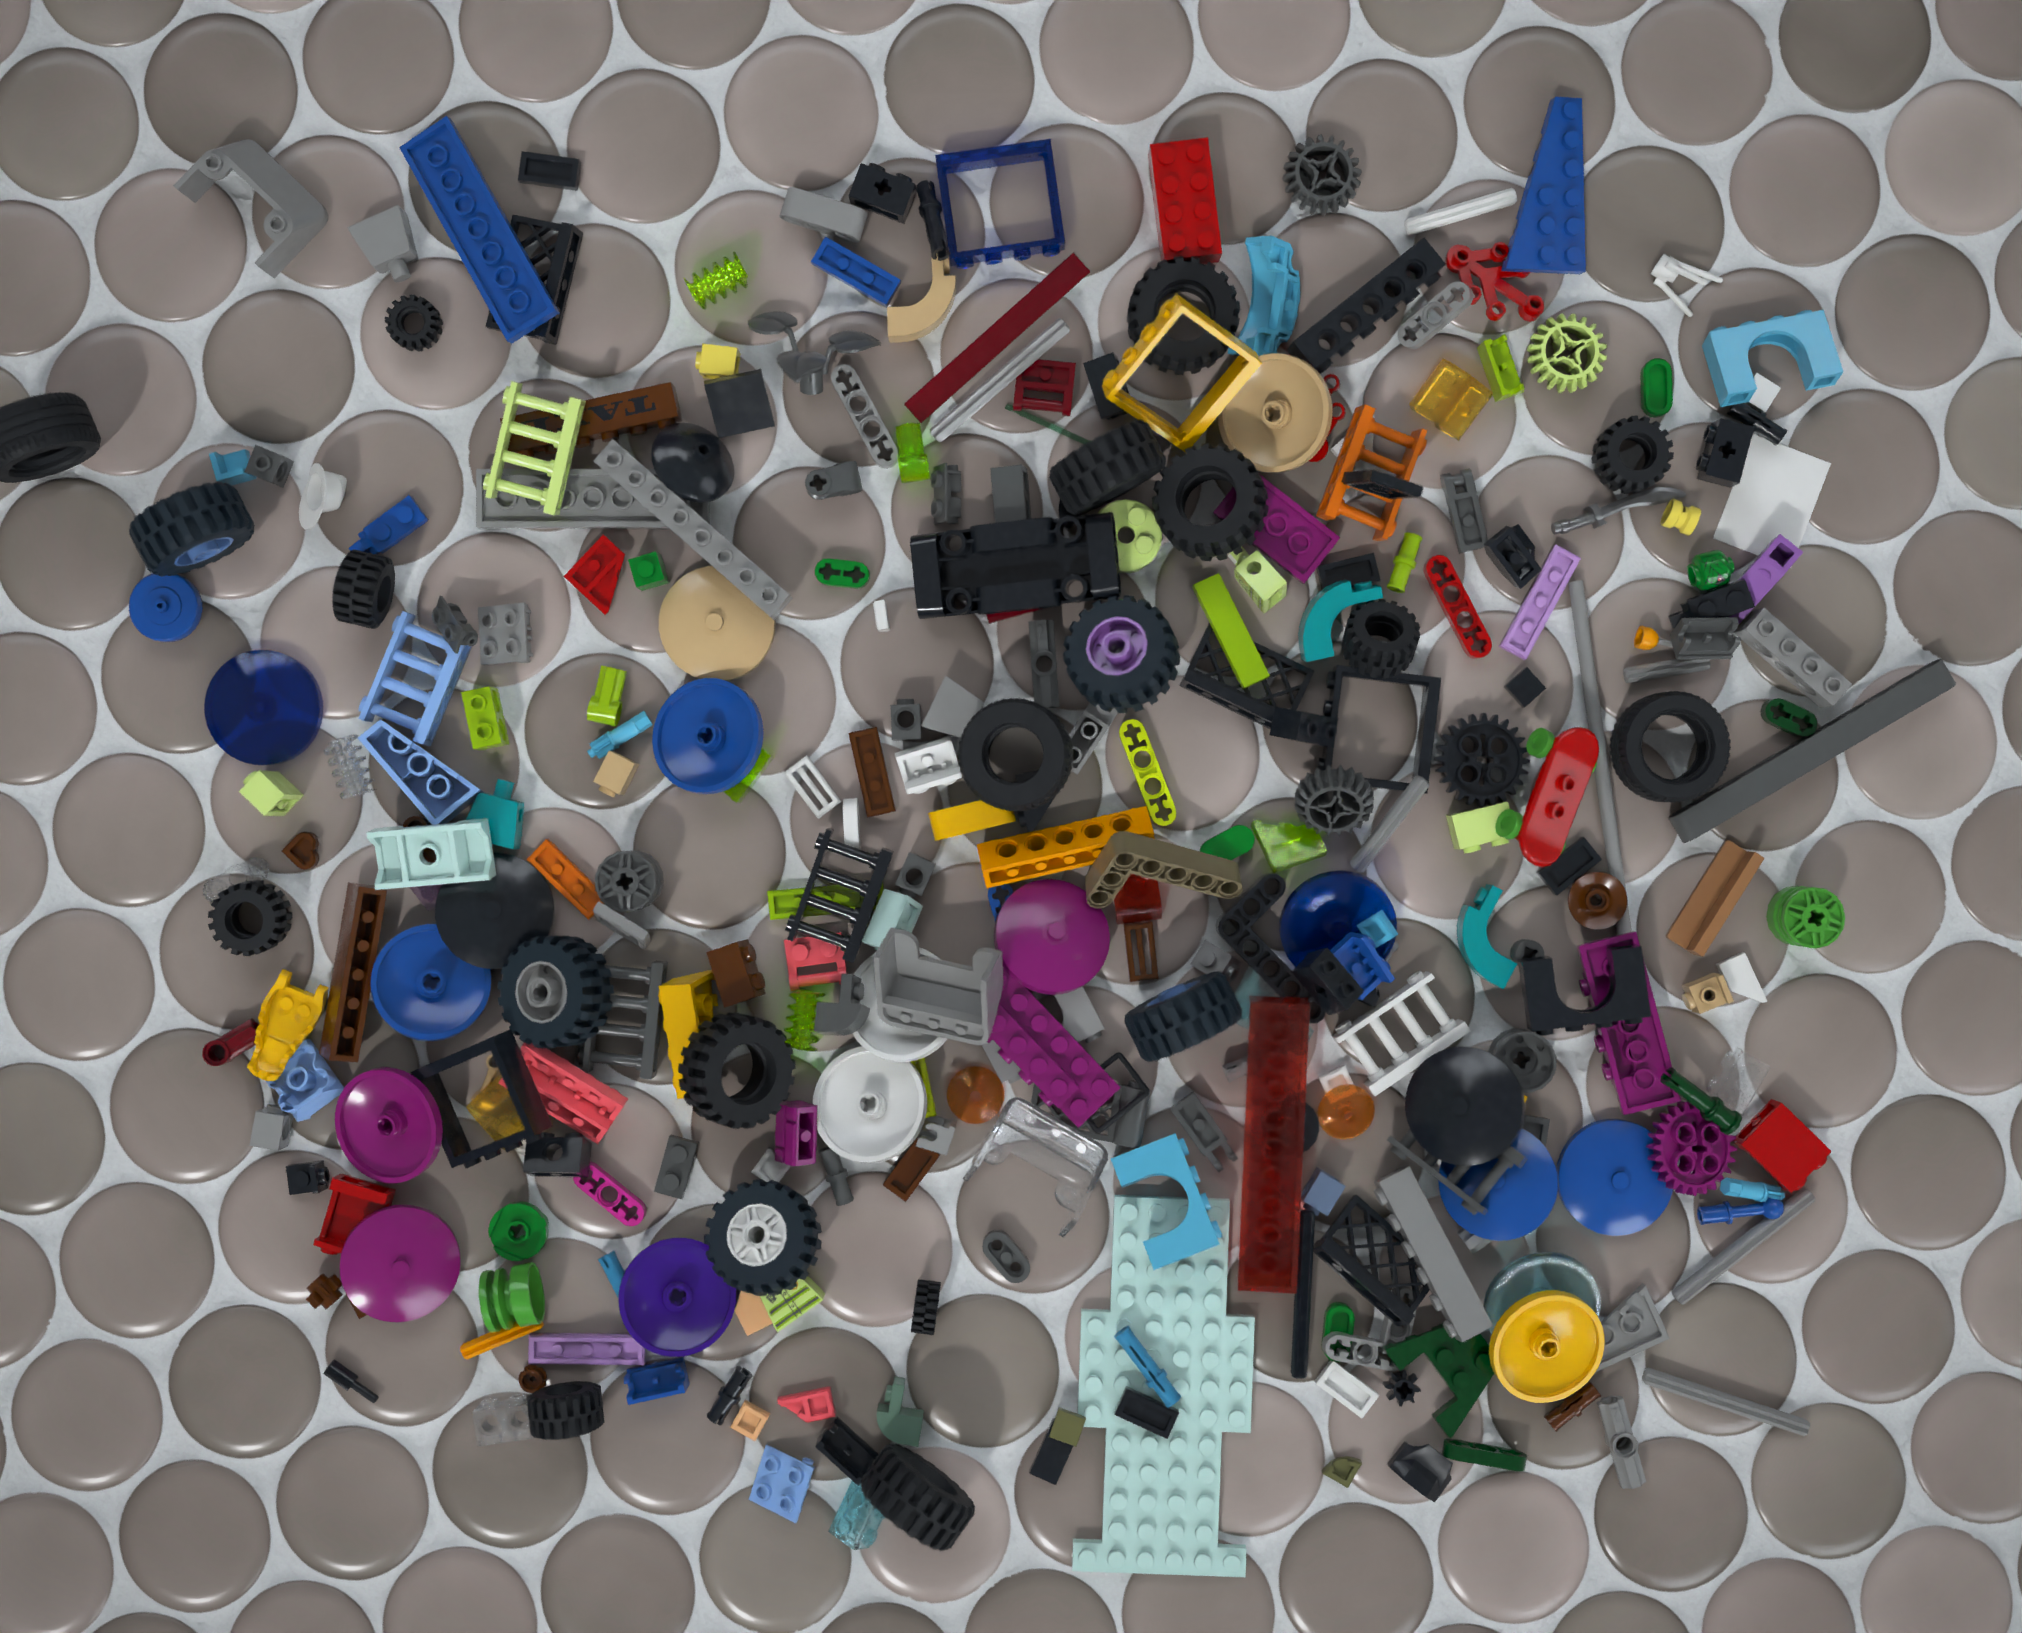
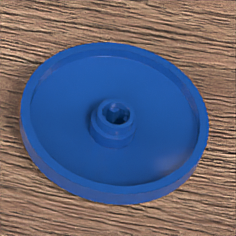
M717 678L694 680L681 686L671 694L657 715L652 735L653 752L656 762L668 780L682 789L697 794H715L726 791L741 782L758 760L763 744V721L754 700L740 687Z
M436 924L415 926L393 937L378 954L371 974L373 1001L383 1020L398 1033L422 1041L444 1040L465 1031L482 1014L491 990L490 969L471 965L458 958L442 940Z
M1604 1119L1584 1126L1567 1141L1560 1153L1556 1167L1558 1194L1564 1207L1574 1219L1594 1232L1610 1236H1622L1641 1231L1659 1218L1670 1201L1673 1189L1666 1188V1182L1658 1181L1657 1178L1661 1172L1651 1170L1656 1164V1161L1648 1160L1647 1158L1654 1153L1653 1149L1646 1147V1145L1654 1143V1139L1648 1136V1133H1652L1651 1131L1628 1120Z
M1522 1128L1511 1147L1528 1160L1521 1169L1515 1164L1512 1168L1508 1167L1480 1203V1205L1488 1210L1486 1215L1479 1211L1476 1215L1472 1214L1461 1205L1464 1199L1438 1180L1440 1195L1450 1216L1463 1229L1478 1237L1494 1241H1508L1521 1238L1536 1230L1547 1219L1555 1205L1558 1193V1174L1554 1161L1539 1139ZM1495 1158L1483 1164L1471 1165L1456 1186L1471 1196L1499 1159ZM1441 1161L1439 1173L1447 1178L1456 1165Z

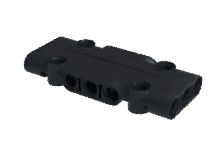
M1113 512L1075 517L1065 516L1058 519L1042 517L971 526L970 529H951L946 532L913 535L910 538L916 608L919 619L973 613L980 615L1057 607L1064 603L1108 599V597L1115 595L1121 597V580ZM1068 523H1075L1077 526L1076 535L1066 538L1063 533L1064 527ZM959 536L962 540V545L959 550L952 551L949 546L950 541L953 537ZM1080 581L1083 585V591L1079 596L1072 597L1069 593V587L1071 583ZM960 594H965L968 603L964 609L959 610L955 605V600Z

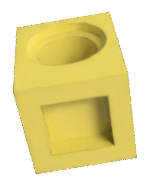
M702 343V351L696 354L695 367L699 369L700 375L705 379L738 374L741 353L737 347Z

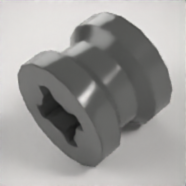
M1521 939L1513 944L1510 956L1512 961L1518 965V959L1530 958V956L1531 958L1544 956V950L1534 940Z

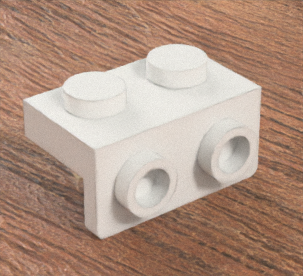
M950 736L895 753L907 794L924 793L931 787L940 784L950 785L956 782L957 779L962 778Z

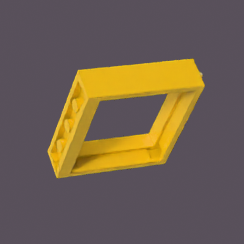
M1175 294L1171 300H1167L1162 305L1159 315L1153 323H1149L1144 327L1137 343L1124 352L1121 362L1116 369L1110 370L1106 374L1102 388L1108 400L1137 420H1143L1148 423L1153 431L1186 453L1185 449L1196 443L1260 367L1262 362L1256 351L1178 294ZM1183 313L1240 355L1180 427L1177 428L1123 391L1121 387Z

